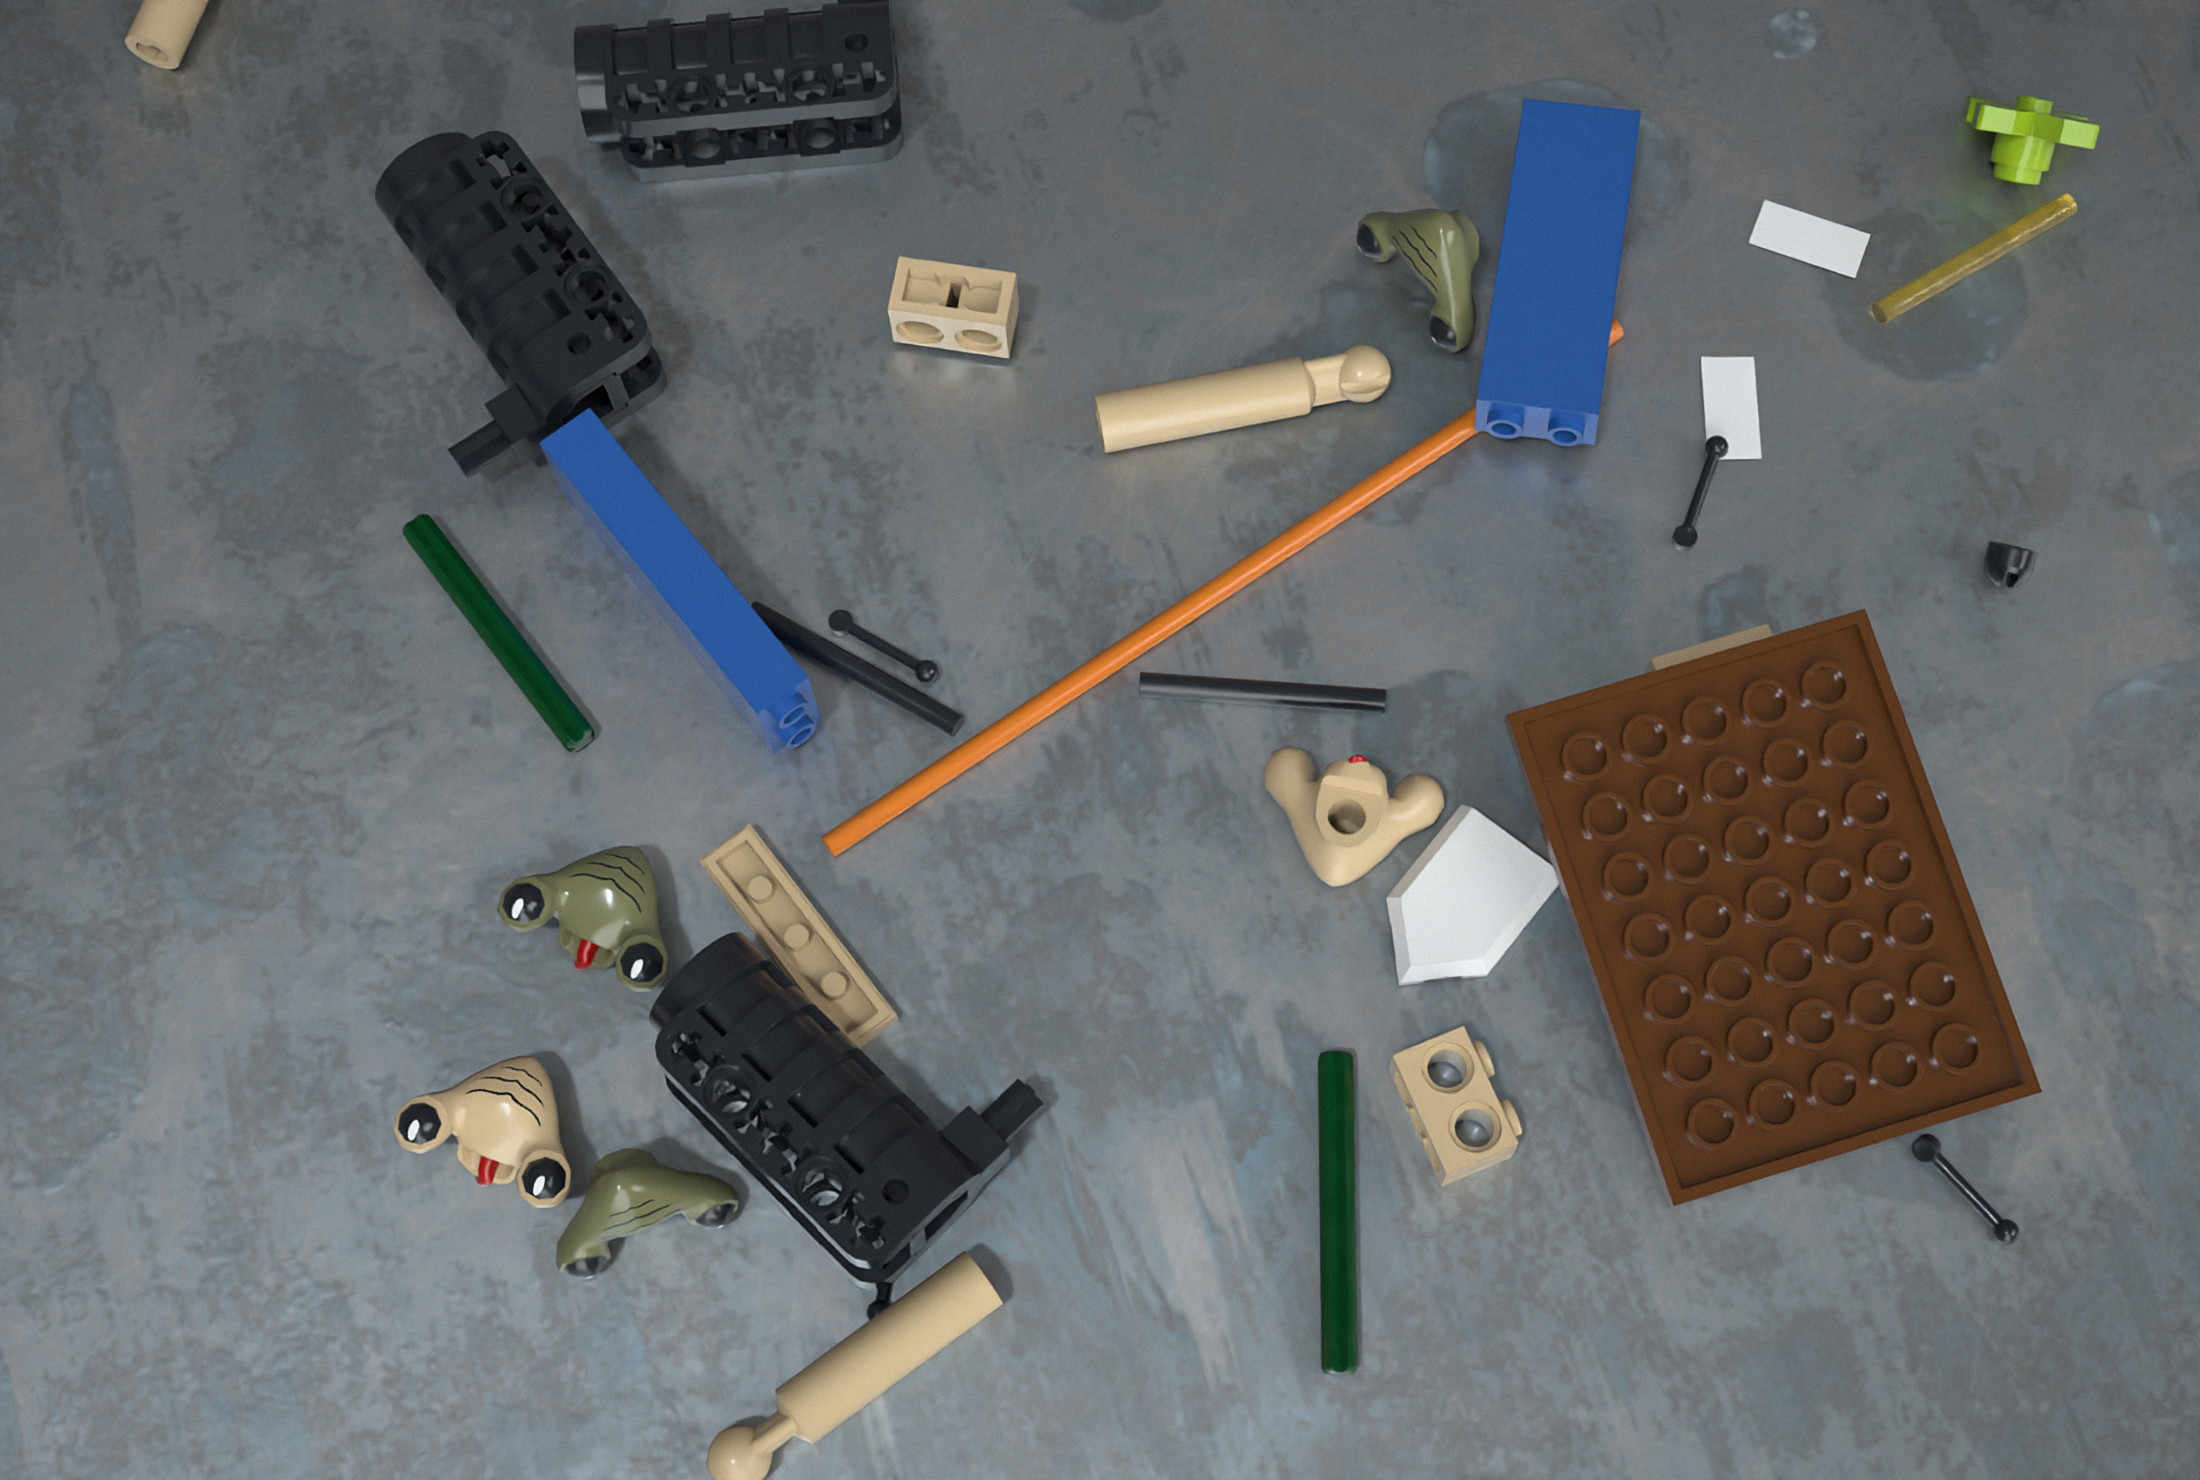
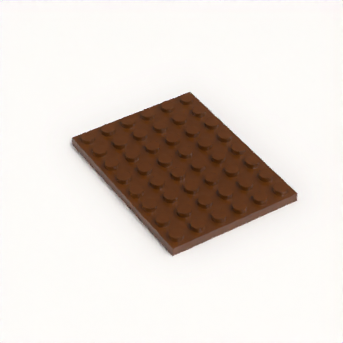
M1865 609L1506 715L1504 723L1668 1208L2042 1092Z

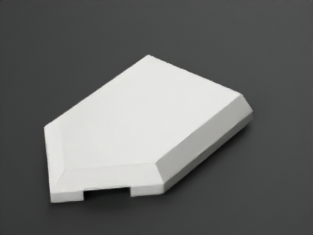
M1461 804L1386 898L1398 986L1424 983L1425 980L1488 976L1558 887L1559 882L1553 866L1473 807Z

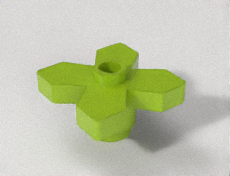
M1968 95L1962 117L1965 121L1972 122L1971 126L1976 129L1996 132L1990 161L1995 162L1992 173L1993 177L2032 185H2039L2042 171H2049L2056 143L2094 149L2100 125L2096 122L2088 121V118L2084 115L2052 110L2054 102L2052 100L2026 95H2018L2016 104Z

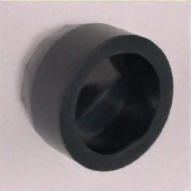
M1989 541L1984 558V570L1988 579L1994 585H2001L2006 578L2007 587L2015 588L2028 581L2034 570L2038 552L2010 544Z

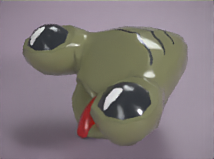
M1427 208L1402 213L1385 211L1370 213L1358 222L1356 242L1358 248L1366 257H1370L1373 262H1386L1398 252L1413 274L1434 295L1435 303L1430 310L1429 331L1433 341L1438 346L1453 353L1460 351L1473 341L1477 317L1471 285V272L1479 257V235L1471 220L1458 210L1448 212L1441 209Z
M617 846L604 849L578 859L558 871L518 878L502 891L497 912L505 926L519 932H527L543 926L554 916L559 920L560 924L557 937L558 942L573 959L574 965L578 970H587L589 968L604 970L615 963L617 980L635 992H651L667 978L671 956L659 929L655 876L648 857L639 847Z
M625 1148L607 1154L596 1162L591 1174V1187L581 1207L557 1242L556 1266L559 1271L575 1278H591L611 1258V1249L608 1241L643 1232L680 1213L692 1225L709 1229L723 1227L731 1220L733 1213L738 1208V1193L732 1185L720 1178L705 1173L674 1169L659 1163L652 1153L638 1148Z

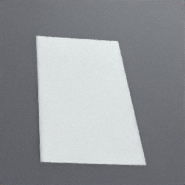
M1764 199L1748 243L1855 278L1871 234Z
M1700 357L1706 441L1715 435H1720L1727 440L1729 445L1728 452L1719 460L1762 459L1754 357Z

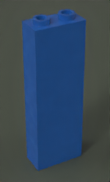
M1524 98L1477 394L1474 430L1489 432L1493 436L1505 439L1526 436L1549 439L1551 442L1562 446H1574L1580 443L1595 445L1641 111Z
M590 407L539 442L564 496L772 756L784 747L793 749L804 743L814 733L816 724L822 720L809 677Z

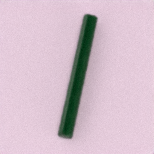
M420 514L412 521L407 522L402 532L408 543L565 749L569 752H576L590 743L595 734L589 722L430 515Z
M1332 1050L1321 1052L1318 1060L1321 1369L1324 1373L1330 1375H1349L1355 1373L1358 1367L1353 1056L1350 1052Z

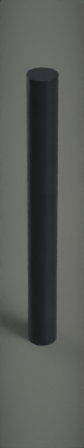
M759 601L751 604V607L782 643L951 737L955 736L964 720L962 714Z
M1140 672L1139 696L1385 713L1386 689Z

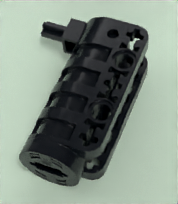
M837 0L838 3L822 4V10L790 13L789 7L765 9L764 16L733 18L731 12L708 14L705 21L677 24L673 18L648 20L647 26L618 29L615 23L577 26L574 31V66L579 106L587 139L590 144L620 142V149L627 172L634 179L643 183L854 165L890 160L899 153L904 141L892 0ZM883 125V138H871L872 126ZM852 126L853 143H847L844 127ZM818 127L828 128L836 134L832 143L821 148L808 145L804 139L808 132ZM787 132H793L796 148L788 149ZM763 135L769 136L768 149L757 150L758 137ZM731 137L738 138L737 146L739 153L733 154L730 142ZM703 138H713L721 143L718 153L709 158L693 156L690 150L695 142ZM672 143H678L682 156L681 159H674L673 154L675 152ZM655 146L656 151L653 152V159L643 161L641 156L644 155V147Z
M488 131L472 139L470 136L459 132L441 133L415 143L389 164L376 186L375 202L507 387L506 391L484 404L492 421L448 449L450 455L467 479L512 451L522 465L527 464L544 453L539 442L589 407L603 425L610 429L653 402L662 394L666 386V372L658 353L651 345L652 335L642 311L518 143L509 134L501 131ZM496 155L499 159H504L511 176L502 178L487 158ZM515 200L523 204L527 215L515 214L513 209H511ZM545 236H553L559 240L560 246L557 251L550 250ZM578 285L584 286L590 302L579 301L575 296L574 292ZM607 320L617 321L622 326V331L618 337L614 338ZM636 364L641 371L647 372L648 379L639 383L634 377L630 378L627 369Z
M732 932L720 937L687 962L662 990L649 1015L650 1025L659 1033L655 1043L656 1057L659 1066L665 1074L667 1088L675 1103L854 1284L862 1289L873 1291L893 1283L936 1242L967 1209L979 1193L980 1188L1010 1160V1145L1007 1142L1045 1106L1036 1096L1034 1089L1027 1083L1024 1084L1018 1078L980 1115L968 1105L941 1130L742 932ZM704 1067H707L709 1069L705 1074V1078L702 1080L700 1070H702ZM700 1080H702L701 1085L699 1087L693 1085L694 1083H697ZM726 1087L732 1089V1091L722 1095ZM715 1092L719 1098L713 1104L712 1097ZM735 1107H743L742 1109L736 1112H727ZM757 1116L758 1121L755 1127L751 1122ZM749 1124L745 1133L742 1134L737 1130ZM772 1131L777 1135L768 1139L772 1151L765 1155L762 1153L766 1147L765 1139L768 1133ZM795 1155L797 1157L794 1161L795 1172L789 1180L784 1176L792 1171L788 1158ZM814 1175L821 1179L807 1187L803 1192L804 1184L808 1186ZM823 1196L837 1197L835 1201L827 1205L813 1204ZM846 1211V1216L840 1219L838 1226L833 1227L829 1223ZM859 1220L866 1225L858 1229V1236L865 1243L860 1249L854 1246L858 1239L855 1227ZM885 1263L888 1265V1266H887L885 1269H883L882 1271H879V1270L876 1268V1267H881V1266L884 1265ZM858 1267L867 1268V1269H866L865 1271H862V1270H860Z

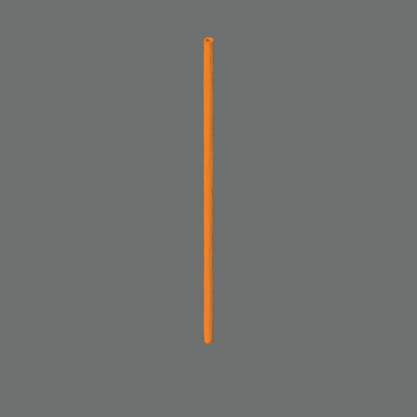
M1612 318L1609 346L1624 336L1623 329L1615 318ZM1476 406L821 836L830 854L835 858L1480 432L1474 430Z

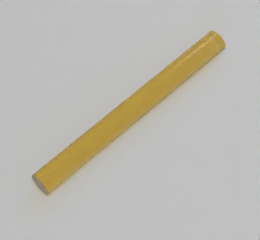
M2067 193L2062 194L1873 303L1872 312L1874 317L1881 324L1888 323L2077 213L2075 200Z

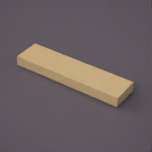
M750 824L699 859L702 868L781 972L859 1049L898 1021L897 1014Z

